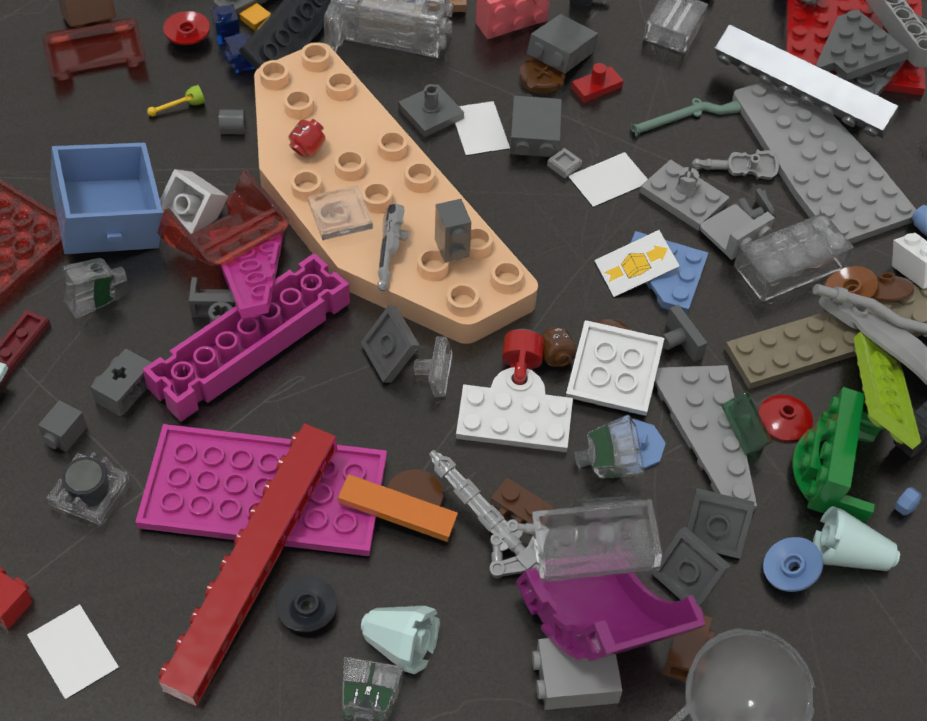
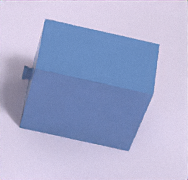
M146 143L52 146L50 183L64 254L159 248L163 210Z

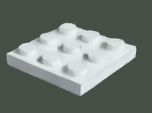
M585 320L566 397L647 416L664 338Z

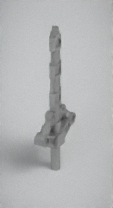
M435 450L430 452L429 456L432 458L434 471L441 478L445 477L455 489L453 492L465 505H469L478 516L477 519L493 534L490 539L493 545L490 574L494 578H501L503 576L521 574L525 570L537 568L539 574L547 572L540 564L546 539L549 536L548 524L545 522L520 524L513 519L507 522L501 513L481 496V491L469 478L465 479L455 469L457 465L450 457L443 456ZM523 532L533 535L526 548L520 541ZM510 549L517 555L516 557L503 560L501 551Z

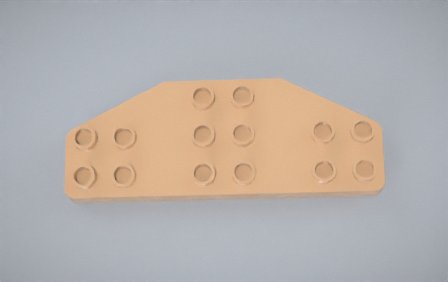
M325 43L307 44L297 52L278 60L263 63L256 70L254 79L261 188L309 250L328 265L329 274L336 272L349 283V292L385 309L388 305L397 306L403 317L464 344L476 342L531 313L535 309L538 290L537 280L329 45ZM304 119L310 122L314 119L324 127L322 132L325 134L326 141L314 156L306 155L304 158L289 147L290 141L288 136L300 120ZM462 199L472 222L470 257L444 263L435 241V207L439 203ZM392 203H397L404 206L403 224L400 226V229L407 231L409 236L405 242L399 240V248L390 260L389 272H391V276L388 277L389 288L385 291H380L377 288V283L380 281L378 271L383 238V217L387 207Z

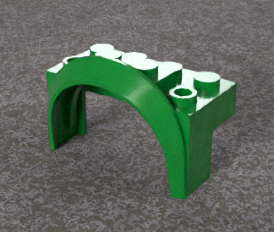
M843 387L837 396L831 397L827 411L823 410L816 425L812 429H808L798 441L793 453L792 468L799 489L809 501V509L825 513L832 506L841 508L865 524L874 513L875 504L848 496L846 493L851 488L858 440L873 443L878 433L885 428L874 425L868 418V413L862 411L864 393ZM827 440V442H824L819 456L820 442Z

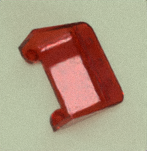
M135 18L113 20L106 23L87 25L82 28L74 27L42 34V42L51 78L56 77L57 80L71 78L70 73L73 71L126 62L128 67H136L142 65L141 61L146 60L139 25Z
M245 169L241 172L235 191L231 192L226 200L227 210L231 214L191 234L171 209L168 208L163 212L157 233L167 245L208 265L217 267L284 232L287 229L289 220L287 215L253 175Z

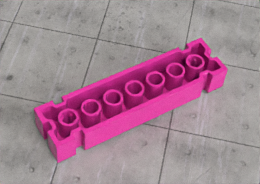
M315 253L298 264L299 270L293 273L291 270H288L275 279L269 313L261 314L255 318L241 319L237 307H233L171 349L170 358L164 361L159 357L144 367L143 373L147 388L160 401L165 399L167 409L182 422L199 410L198 402L205 400L209 403L326 321L327 312L336 314L350 304L349 283L336 272L329 274L328 265Z

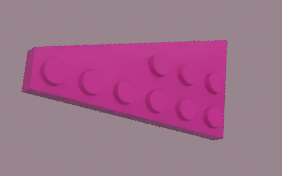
M284 218L209 234L212 248L241 319L255 318L261 314L269 313L285 231Z

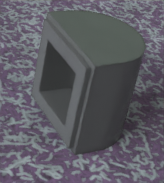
M220 109V134H245V109Z

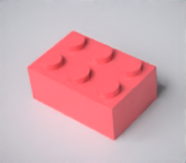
M477 0L475 23L487 39L547 21L550 0Z

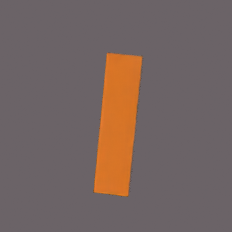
M350 474L347 475L337 503L448 542L458 514L457 512Z

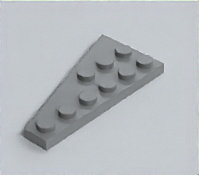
M728 365L657 368L654 381L658 389L657 393L671 411L670 416L689 449H693L696 454L700 468L704 469L707 473L714 492L755 502L753 512H755L757 503Z

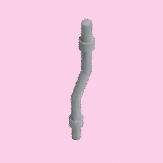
M816 284L813 288L814 294L830 298L832 302L839 304L846 302L869 308L895 326L922 333L924 337H927V322L922 323L901 317L875 299L850 293L847 289L838 286L831 288Z

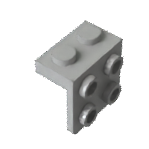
M732 205L702 222L700 231L732 260L769 238L775 218L769 212H766L753 220L738 205Z

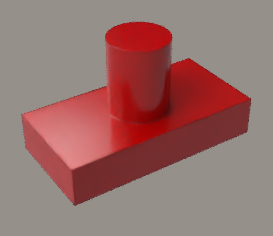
M597 63L593 65L592 74L572 81L571 89L585 103L622 88L624 80L611 66L607 68L604 64Z

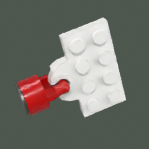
M515 329L508 332L504 337L502 361L511 368L501 371L494 378L491 388L463 385L456 439L567 453L573 398L545 395L544 383L531 370L541 366L543 360L544 338L539 333L529 329Z

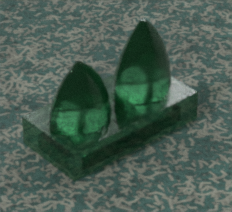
M743 392L721 405L745 455H750L773 442L748 392Z

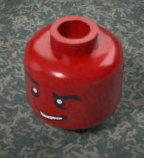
M304 119L300 120L288 136L290 141L289 147L304 158L306 155L314 156L326 141L325 134L322 132L324 127L314 119L310 122Z

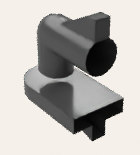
M761 188L756 189V202L760 207L753 210L746 198H741L737 203L732 204L738 205L753 220L766 212H769L774 218L776 217L775 210L767 198L766 191H762Z

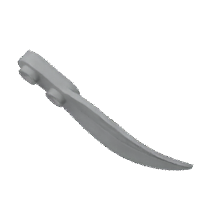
M820 297L819 304L826 311L850 327L859 329L874 343L906 365L927 385V347L918 338L905 329L895 326L883 317L869 312L865 307L846 302L839 304L832 302L830 298Z

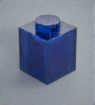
M234 5L211 8L213 29L218 44L240 41L239 21Z

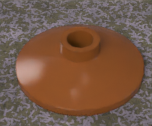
M850 266L833 273L828 278L825 286L831 288L835 286L842 287L850 293L872 298L878 289V280L870 269L861 266Z

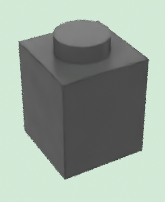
M60 400L38 424L43 442L53 449L58 447L65 452L70 449L87 428L82 411Z

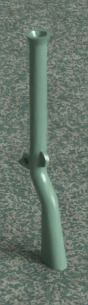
M694 98L691 106L639 124L632 123L630 128L637 137L642 132L691 115L699 117L702 111L718 115L740 113L741 106L737 100L720 106L709 102H701L700 99Z

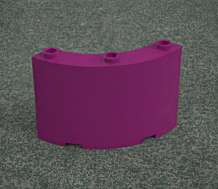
M619 546L614 547L605 557L541 574L538 573L537 568L525 570L516 581L532 615L538 614L544 623L541 629L545 635L561 651L578 660L586 658L588 661H594L689 633L706 625L702 609L697 605L693 595L676 602L668 601L655 595L635 575Z

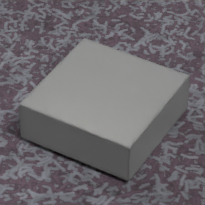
M563 148L548 159L547 166L563 178H567L582 166V160L566 148Z

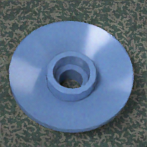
M790 537L780 540L768 550L764 558L763 569L766 578L774 587L782 591L796 592L810 587L817 581L822 573L823 558L820 550L813 542L800 537ZM795 566L800 567L796 571H791V569Z

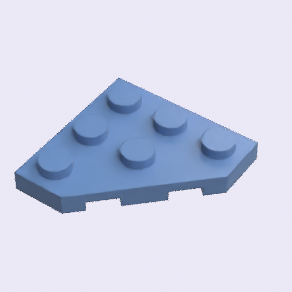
M635 231L631 243L647 236V234ZM665 240L679 267L645 283L649 289H653L658 297L657 301L662 308L669 310L671 307L679 304L687 315L703 272L708 252Z

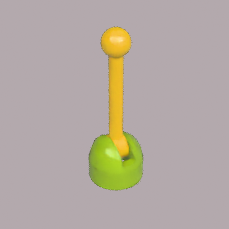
M195 85L186 91L184 98L156 108L149 107L147 113L149 116H155L159 111L184 102L194 106L203 104L205 99L199 85Z

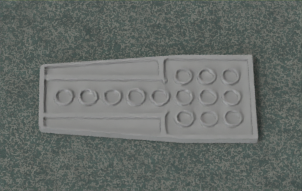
M760 82L734 91L732 100H737L740 104V113L764 151L770 150L777 155L779 161L778 173L794 198L834 250L914 222L911 220V217L916 208L880 164L834 116L823 113L821 108L814 104L812 106L804 104L799 99L800 97L791 94L789 96L782 93L779 87L773 84L766 85Z

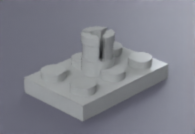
M669 160L641 185L640 193L699 231L701 223L720 212L728 204L730 197L700 179L696 169L692 168L690 172L688 171L689 167L683 168L674 161Z

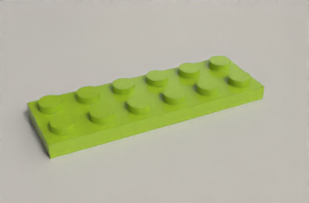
M860 331L853 340L858 360L857 364L860 369V378L863 384L862 390L865 394V403L868 409V418L877 427L883 426L886 428L896 442L899 444L905 443L911 449H914L921 443L901 362Z

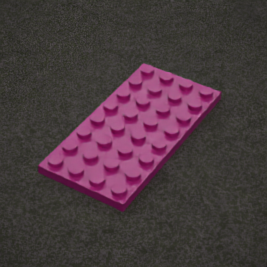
M163 424L136 518L137 528L235 540L238 532L241 529L245 530L250 520L248 518L252 507L255 504L259 505L263 498L262 493L266 482L269 479L273 480L276 475L279 459L282 455L286 456L290 450L291 439ZM337 445V450L285 546L370 556L376 516L337 503V500L348 474L382 486L387 451Z

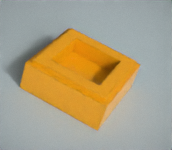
M256 3L240 13V20L256 31L271 13Z

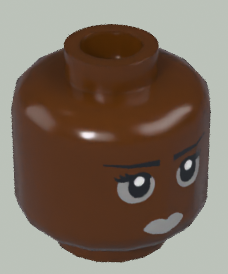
M552 327L543 332L541 336L544 338L543 358L545 362L551 367L568 365L577 353V347L570 333L566 329Z

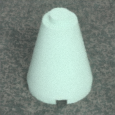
M832 506L824 513L820 522L825 523L822 532L816 530L813 543L822 554L823 564L888 571L891 567L897 565L900 552L897 550L896 543L841 508Z

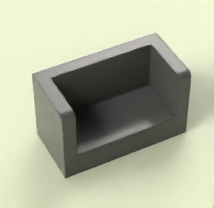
M192 277L189 295L192 317L209 318V308L217 302H226L232 307L236 306L230 290L200 289L198 277Z

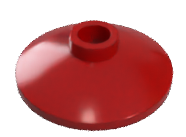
M184 11L170 16L165 21L163 30L166 38L171 42L189 45L202 41L209 34L210 24L208 19L202 14Z
M790 395L771 396L763 401L758 411V421L761 428L769 436L779 441H799L807 430H810L813 426V416L808 406L798 398Z

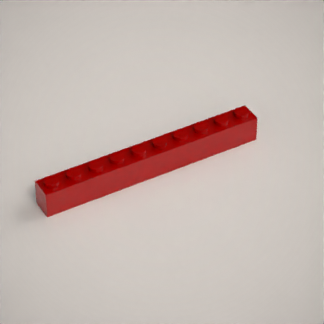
M305 423L300 432L296 431L290 441V450L286 456L282 455L278 461L276 475L273 480L269 479L264 486L263 498L259 505L255 504L252 507L248 518L250 520L245 530L241 529L238 532L232 553L230 555L227 554L220 565L221 572L216 581L212 580L205 592L206 599L201 608L197 607L190 618L191 626L186 634H182L178 638L173 658L170 662L167 661L161 668L159 683L164 692L196 707L198 706L337 450L336 436Z

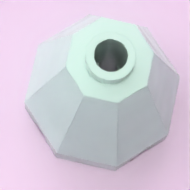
M427 606L375 608L363 617L361 630L369 644L403 671L416 674L426 668L429 660L423 659L427 650L433 654L436 648L440 620L434 617L437 614L436 609Z

